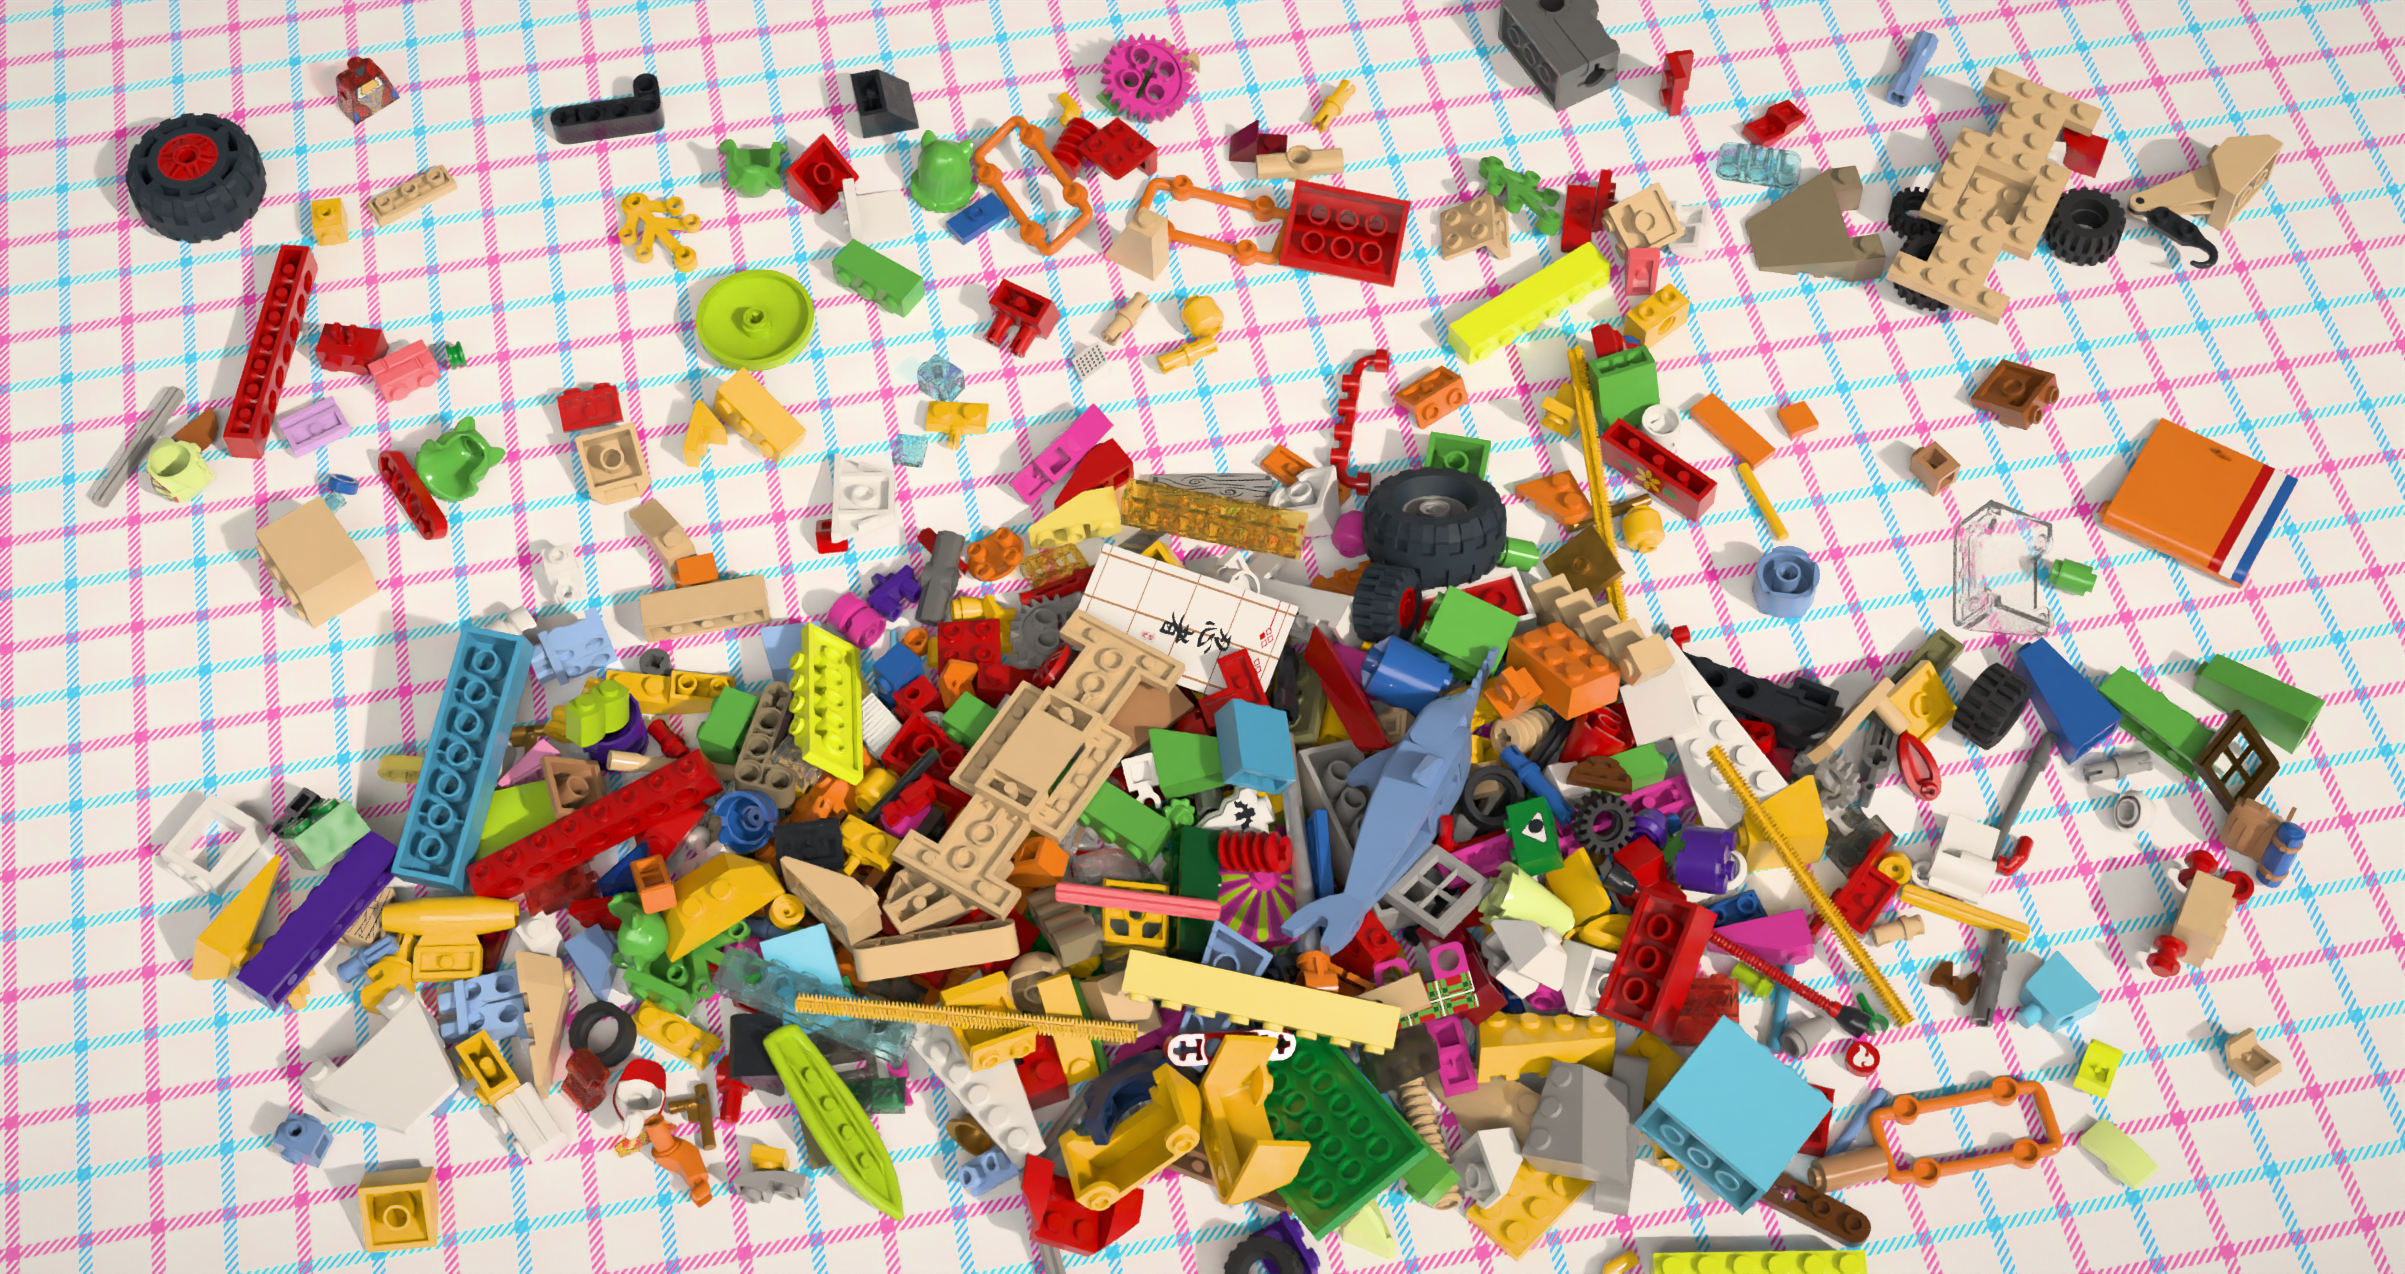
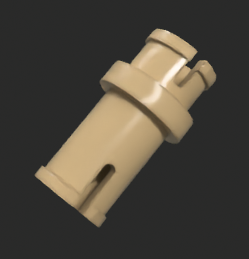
M1920 914L1912 917L1903 915L1898 917L1897 921L1870 927L1871 937L1877 948L1903 939L1905 942L1913 940L1914 936L1925 934V926Z

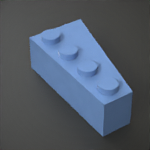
M1215 919L1201 965L1261 977L1271 962L1273 955ZM1187 1007L1179 1033L1228 1030L1232 1023L1228 1022V1015L1216 1013L1215 1019L1195 1015L1196 1008ZM1211 1038L1205 1044V1052L1209 1057H1212L1220 1044L1219 1039ZM1179 1041L1178 1047L1173 1048V1053L1179 1055V1058H1181V1053L1184 1051L1197 1053L1196 1046L1189 1047L1181 1044V1041ZM1206 1065L1188 1067L1201 1074Z

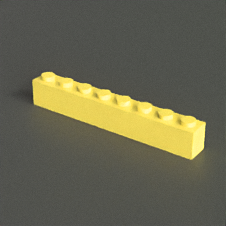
M1130 949L1121 989L1122 993L1128 994L1127 1000L1147 1004L1148 998L1162 1001V1008L1181 1011L1182 1006L1196 1008L1195 1015L1215 1019V1014L1219 1013L1228 1015V1022L1248 1026L1249 1020L1263 1023V1030L1282 1033L1283 1028L1297 1031L1296 1037L1316 1041L1317 1035L1329 1037V1044L1350 1048L1351 1043L1364 1045V1052L1384 1055L1385 1050L1391 1051L1393 1049L1401 1012L1399 1007Z

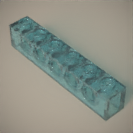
M729 946L712 980L715 993L792 1024L796 1023L802 1028L901 1067L917 1032L915 1022L911 1023L910 1020L907 1023V1019L906 1022H903V1020L895 1022L894 1019L890 1021V1017L888 1021L886 1019L877 1020V1017L874 1020L873 1016L871 1019H864V1017L860 1018V1015L858 1018L855 1015L851 1020L843 1021L838 1018L839 1014L837 1016H834V1014L831 1016L830 1013L826 1015V1012L824 1015L822 1013L813 1014V1012L809 1014V1010L808 1013L796 1012L795 1001L798 992H800V997H802L803 992L805 997L807 993H809V997L813 993V998H815V994H817L818 998L821 994L822 999L824 994L826 999L828 995H830V999L834 995L835 1000L837 996H839V1000L843 996V1001L845 996H847V1001H849V997L852 998V1001L856 997V1002L859 997L850 994V990L842 985L832 984V986L819 982L820 979L809 972L802 971L799 974L791 971L785 963L779 960L771 959L769 962L761 959L756 952L746 947H740L738 950ZM752 974L763 976L758 983L751 984L746 982L747 978ZM783 986L794 988L792 993L787 996L777 994V991ZM863 996L865 1003L867 998L869 1000V1003L871 999H873V1003L875 1002L874 998L869 996ZM875 1023H883L887 1026L881 1033H873L869 1030Z

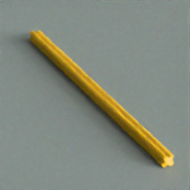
M1575 346L1574 349H1568L1567 357L1573 384V394L1578 415L1595 528L1615 556L1618 555V552H1616L1618 549H1614L1617 548V545H1615L1617 542H1613L1616 540L1614 538L1615 535H1612L1615 533L1613 531L1614 528H1611L1614 526L1612 524L1613 521H1610L1613 518L1611 517L1612 514H1608L1611 513V510H1609L1611 507H1607L1610 506L1608 503L1610 500H1606L1609 499L1607 496L1609 494L1606 493L1608 492L1606 490L1607 486H1605L1607 483H1604L1606 476H1602L1605 475V472H1603L1605 469H1601L1604 468L1603 462H1601L1603 461L1601 459L1602 455H1600L1602 452H1599L1601 445H1597L1600 444V441L1597 438L1599 437L1597 435L1598 431H1596L1598 428H1595L1597 427V424H1595L1597 421H1594L1596 420V415L1593 414L1595 411H1592L1594 410V404H1591L1593 403V397H1591L1592 394H1589L1592 391L1590 390L1591 387H1589L1590 384H1588L1590 382L1588 380L1589 377H1587L1589 376L1587 374L1588 370H1586L1588 367H1585L1587 366V360L1584 357L1586 354L1584 353L1585 350H1581V346ZM1620 577L1606 588L1607 603L1611 602L1620 621L1625 622L1629 616H1626L1628 613H1625L1628 609H1624L1627 606H1625L1626 602H1623L1626 599L1624 598L1625 595H1622L1625 591H1622L1624 588L1621 587L1624 585L1621 584L1623 581H1620L1622 579Z
M1718 743L1708 750L1706 756L1710 757L1709 760H1712V764L1715 763L1714 767H1717L1718 773L1722 774L1723 780H1727L1726 784H1729L1730 790L1734 791L1735 797H1739L1738 801H1741L1740 804H1744L1743 808H1746L1745 811H1748V815L1751 814L1750 818H1753L1752 821H1756L1757 829L1761 828L1759 831H1763L1762 835H1765V839L1768 838L1769 846L1773 845L1774 853L1778 852L1776 855H1780L1781 863L1785 862L1786 870L1790 869L1791 877L1795 876L1793 880L1798 879L1796 883H1800L1798 887L1802 886L1801 890H1804L1803 894H1806L1805 897H1809L1808 901L1812 900L1810 904H1814L1813 908L1817 907L1815 911L1820 910L1817 914H1822L1820 918L1825 917L1822 921H1827L1825 925L1829 924L1827 928H1831L1830 932L1834 931L1832 935H1836L1835 939L1839 938L1837 942H1841L1840 946L1844 945L1842 949L1847 948L1844 952H1849L1847 956L1852 955L1849 959H1854L1852 963L1857 962L1854 966H1859L1857 970L1861 969L1859 973H1864L1862 977L1866 976L1864 980H1868L1867 984L1871 983L1869 987H1873L1872 991L1876 990L1874 994H1878L1877 998L1881 997L1879 1001H1883L1882 1005L1886 1004L1884 1008H1888L1887 1012L1891 1011L1889 1014L1893 1015L1891 1018H1896L1894 1022L1898 1021L1896 1025H1901L1899 1029L1915 1020L1916 1018H1912L1913 1014L1910 1015L1911 1011H1907L1908 1007H1905L1906 1004H1902L1903 1000H1900L1901 997H1897L1898 993H1895L1896 990H1892L1893 986H1890L1891 983H1887L1888 979H1885L1886 976H1882L1883 972H1880L1881 969H1877L1879 966L1875 965L1876 962H1872L1874 959L1870 958L1871 955H1867L1869 952L1865 951L1864 945H1860L1861 941H1858L1859 938H1855L1856 934H1853L1854 931H1850L1849 923L1845 924L1844 916L1840 917L1842 914L1838 913L1839 909L1835 910L1837 907H1833L1834 903H1830L1832 899L1828 900L1827 892L1823 893L1822 885L1818 886L1817 878L1813 879L1815 875H1811L1812 871L1808 872L1810 868L1806 869L1805 861L1801 862L1803 858H1799L1800 854L1796 855L1798 851H1794L1795 847L1791 848L1793 844L1788 845L1790 840L1786 841L1788 837L1784 838L1786 834H1782L1783 830L1779 831L1781 827H1777L1778 823L1774 824L1776 820L1771 821L1773 819V816L1769 817L1771 813L1766 814L1769 810H1765L1766 806L1762 807L1764 803H1760L1761 799L1757 800L1759 796L1754 797L1756 792L1752 793L1754 789L1750 790L1752 786H1748L1749 782L1745 783L1747 779L1742 780L1744 778V775L1740 776L1742 772L1737 773L1740 769L1735 770L1737 765L1733 766L1735 762L1730 763L1732 761V758L1728 759L1730 755L1725 756L1728 752L1723 753L1725 748L1721 749L1723 745L1718 746L1720 744Z
M798 992L795 1001L796 1012L808 1013L809 1010V1014L813 1012V1014L822 1013L824 1015L826 1012V1015L830 1013L831 1016L833 1014L834 1016L838 1014L842 1016L843 1014V1017L847 1015V1017L851 1016L852 1018L856 1014V1018L860 1015V1018L871 1019L873 1016L874 1020L877 1017V1020L886 1019V1021L890 1017V1021L894 1019L895 1022L897 1020L898 1022L902 1020L906 1022L907 1019V1023L911 1020V1023H919L920 1021V1024H922L924 1021V1024L928 1022V1025H931V1023L935 1025L937 1021V1025H940L941 1022V1026L945 1024V1026L950 1025L952 1027L954 1023V1027H957L958 1024V1027L962 1026V1028L966 1026L969 1028L971 1024V1029L975 1026V1029H978V1027L982 1029L984 1027V1030H986L988 1026V1030L992 1028V1031H995V1029L999 1031L1001 1028V1031H1004L1005 1028V1032L1008 1029L1009 1032H1015L1017 1029L1020 1030L1033 1026L1036 1035L1038 1031L1039 1035H1042V1033L1046 1035L1048 1033V1036H1050L1052 1032V1036H1055L1056 1033V1037L1059 1034L1060 1037H1063L1064 1034L1067 1037L1069 1033V1038L1073 1034V1038L1077 1036L1080 1039L1082 1035V1039H1084L1086 1035V1039H1089L1090 1036V1040H1093V1038L1097 1040L1099 1036V1041L1102 1040L1103 1036V1041L1107 1038V1041L1111 1039L1114 1042L1116 1038V1042H1118L1120 1038V1043L1123 1040L1124 1043H1127V1041L1131 1043L1133 1039V1044L1136 1043L1138 1033L1136 1023L1133 1028V1023H1130L1129 1027V1023H1126L1125 1026L1124 1022H1122L1120 1026V1022H1118L1116 1026L1115 1021L1112 1026L1111 1021H1109V1024L1105 1021L1103 1025V1020L1100 1021V1024L1099 1020H1096L1095 1024L1093 1019L1092 1023L1090 1019H1088L1087 1023L1086 1019H1084L1082 1023L1081 1018H1079L1078 1022L1077 1018L1074 1021L1072 1017L1070 1022L1069 1017L1066 1018V1021L1065 1017H1062L1061 1021L1060 1016H1058L1057 1020L1056 1016H1054L1053 1020L1052 1016H1049L1048 1020L1047 1015H1045V1019L1043 1015L1039 1019V1014H1037L1035 1019V1014L1031 1018L1029 1013L1028 1017L1026 1013H1024L1023 1017L1022 1013H1020L1018 1017L1016 1012L1014 1017L1013 1012H1011V1015L1007 1012L1005 1016V1011H1003L1002 1015L1001 1011H998L997 1015L996 1010H994V1014H992V1010H990L989 1014L988 1010H986L984 1014L983 1009H981V1013L979 1009L975 1013V1008H973L971 1013V1008L968 1009V1012L967 1008H964L963 1012L962 1007H960L959 1011L958 1007H956L954 1011L952 1006L950 1011L949 1006H947V1010L945 1006L941 1010V1005H939L938 1009L937 1005H935L933 1009L932 1004H930V1008H928V1004H926L925 1008L924 1004H922L920 1008V1003L917 1004V1007L913 1003V1007H911V1002H909L907 1007V1002H905L904 1006L903 1002H900L899 1006L898 1001H896V1005H894V1001L890 1005L889 1000L886 1005L885 1000H883V1004L881 1000L877 1004V999H875L874 1003L873 999H871L869 1003L868 998L865 1003L864 998H862L861 1002L860 998H858L856 1002V997L853 998V1001L849 997V1001H847V996H845L843 1001V996H841L840 1000L839 996H837L835 1000L834 995H832V999H830V995L826 999L825 994L822 999L821 994L819 998L817 994L813 998V993H811L810 997L809 993H807L805 997L804 992L802 997H800V992Z

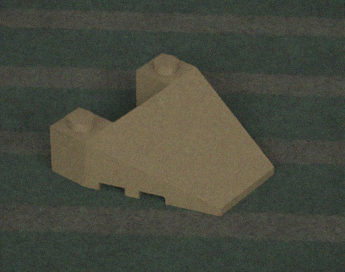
M1856 165L1825 170L1745 222L1759 271L1797 275V272L1814 274V278L1825 279V275L1842 277V281L1847 282L1881 278L1886 255L1879 234L1849 237L1842 215L1844 211L1858 210L1863 185Z

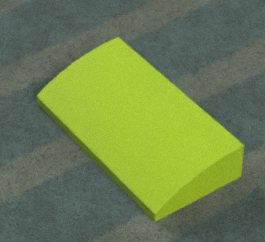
M545 780L494 791L474 862L557 821Z

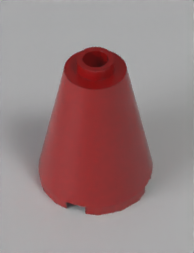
M1606 706L1577 716L1574 719L1557 762L1568 763L1577 761V763L1587 760V757L1590 756L1609 757L1628 751L1636 741L1632 728L1630 727L1626 730L1621 725L1624 719Z

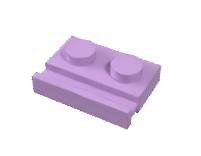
M333 396L277 421L296 458L352 433Z

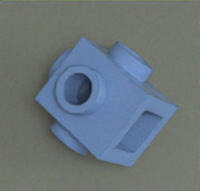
M290 1112L285 1122L278 1126L274 1136V1144L281 1153L280 1157L286 1162L293 1165H299L301 1162L319 1168L334 1137L327 1126L323 1125L318 1118L306 1113L299 1116Z

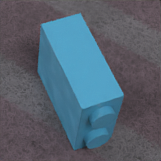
M1231 699L1214 714L1223 783L1278 795L1296 781L1288 720L1285 711L1273 709L1266 705L1261 706L1245 702L1242 699Z

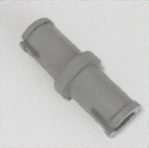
M2147 750L2122 757L2119 754L2112 755L2109 760L2084 764L2083 773L2097 771V773L2086 775L2084 778L2089 785L2113 778L2117 781L2123 780L2126 775L2152 771V762L2139 764L2140 761L2152 758Z

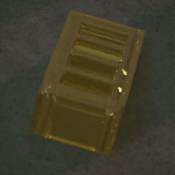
M1067 543L1027 556L1019 563L1020 573L1031 589L1069 576L1077 567L1081 569L1089 567L1088 562L1075 543ZM1071 553L1076 562L1070 563L1066 555ZM1061 559L1064 566L1060 567L1056 560ZM1050 564L1053 567V569L1048 570L1046 565ZM1040 569L1042 573L1038 574L1036 570Z

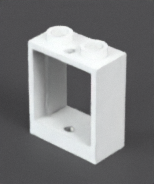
M210 793L160 853L167 863L165 868L172 875L180 879L185 876L191 880V884L199 891L207 893L209 890L220 897L269 836L261 822ZM217 821L240 836L213 869L208 872L184 856L211 824Z

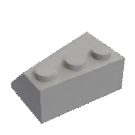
M1552 1061L1521 1155L1538 1172L1629 1187V1175L1627 1174V1159L1629 1158V1145L1627 1144V1127L1629 1126L1628 1085L1584 1065Z

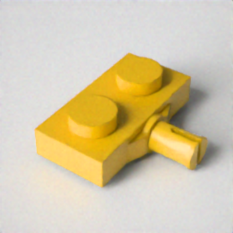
M929 401L926 431L948 434L947 447L953 450L954 445L955 450H958L962 435L986 434L990 412L989 404Z
M849 814L840 825L844 851L849 857L845 861V869L838 870L839 873L850 877L859 864L871 865L885 872L893 862L892 853L901 843V840Z

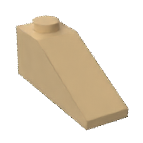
M655 498L628 512L632 521L674 580L673 573L678 572L676 560L697 556L695 546L688 535Z

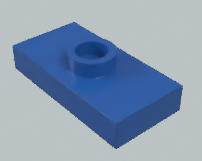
M991 192L947 220L946 228L965 245L1009 217V209Z

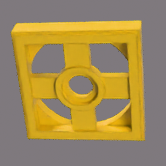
M1104 879L1102 882V887L1169 895V885ZM1101 907L1100 927L1106 943L1101 945L1167 951L1169 943V915L1141 912L1142 917L1135 920L1130 917V910ZM1110 919L1124 920L1128 924V936L1117 935L1110 927ZM1146 922L1161 924L1160 931L1153 938H1142V925Z

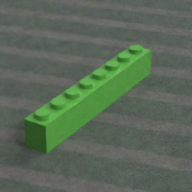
M965 691L941 718L945 730L944 734L954 743L962 744L970 751L998 714V711ZM1071 759L1049 788V797L1075 763V760ZM1108 781L1103 783L1075 822L1083 828L1088 826L1096 831L1097 835L1107 844L1115 843L1121 847L1130 859L1134 861L1141 860L1147 865L1153 862L1168 844L1172 835L1169 820Z

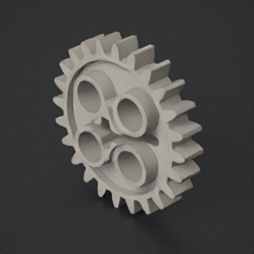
M1055 594L1054 601H1050L1044 595L1042 603L1032 599L1030 607L1022 605L1021 613L1016 612L1014 621H1011L1009 643H1012V652L1018 653V661L1027 660L1026 668L1028 669L1034 666L1039 668L1046 657L1059 647L1058 618L1061 619L1063 627L1079 607L1081 599L1074 603L1071 596L1068 595L1066 600L1062 601L1059 595ZM1072 651L1069 658L1076 652Z

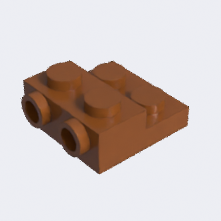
M2002 359L1971 396V402L1973 407L1999 414L2000 423L2027 431L2032 424L2037 425L2041 422L2045 407L2048 404L2054 405L2057 402L2060 391L2054 373Z

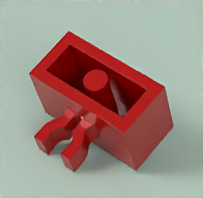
M334 322V324L325 323L315 353L322 369L331 372L343 371L358 375H371L367 365L385 357L389 346L383 331L380 329L357 327L356 324L346 326L341 325L339 322Z

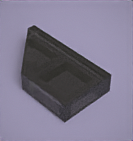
M1138 944L1102 949L1103 953H1101L1104 970L1107 973L1126 970L1130 949L1166 957L1165 949Z

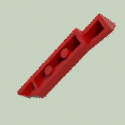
M1317 625L1314 626L1304 659L1322 678L1319 683L1355 747L1360 752L1371 753L1372 749L1385 750L1394 746L1351 669L1344 663L1333 642Z

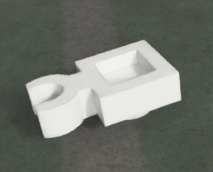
M1153 752L1121 760L1128 791L1130 793L1138 791L1137 801L1144 804L1146 799L1152 798L1155 801L1156 809H1162V800L1153 790V787L1159 786Z

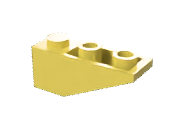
M1113 486L1084 491L1030 526L1028 532L1031 550L1037 548L1047 549L1064 543H1079L1083 540L1097 537L1107 538L1121 533L1120 514Z

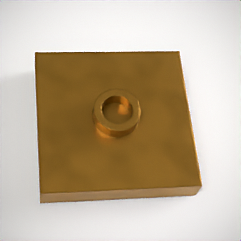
M1592 524L1542 561L1552 577L1564 573L1573 592L1587 588L1592 598L1626 573Z

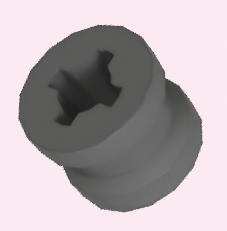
M660 648L649 649L640 657L639 665L642 674L671 676L673 666L670 656L665 650Z

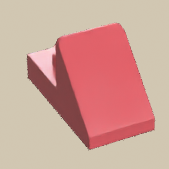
M1640 247L1625 250V296L1653 295L1656 290L1660 262L1659 247Z

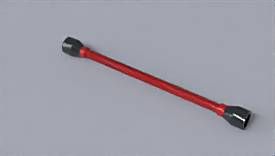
M1614 863L1602 883V886L1615 894L1629 896L1637 901L1644 886L1636 880L1629 870L1617 863ZM1712 929L1708 939L1710 943L1717 945L1718 948L1721 947L1728 954L1732 953L1733 957L1736 956L1740 961L1743 960V963L1747 962L1748 966L1754 967L1755 970L1758 969V972L1762 971V974H1765V976H1769L1770 979L1773 978V981L1777 980V983H1780L1782 986L1784 985L1785 988L1788 987V990L1795 992L1797 995L1799 994L1800 997L1803 996V999L1810 1001L1812 1004L1814 1003L1815 1006L1818 1005V1008L1825 1010L1827 1015L1832 1017L1845 1032L1857 1039L1863 1035L1872 1016L1857 1007L1842 1005L1836 1000L1830 1001L1829 998L1826 999V996L1815 992L1811 987L1800 983L1799 980L1789 976V974H1785L1784 971L1781 972V969L1770 965L1766 960L1763 961L1762 958L1759 959V956H1755L1751 951L1748 952L1747 949L1744 950V947H1741L1739 944L1737 945L1736 942L1733 943L1732 940L1729 941V938L1722 936L1721 933L1718 934L1717 931L1714 932V929Z

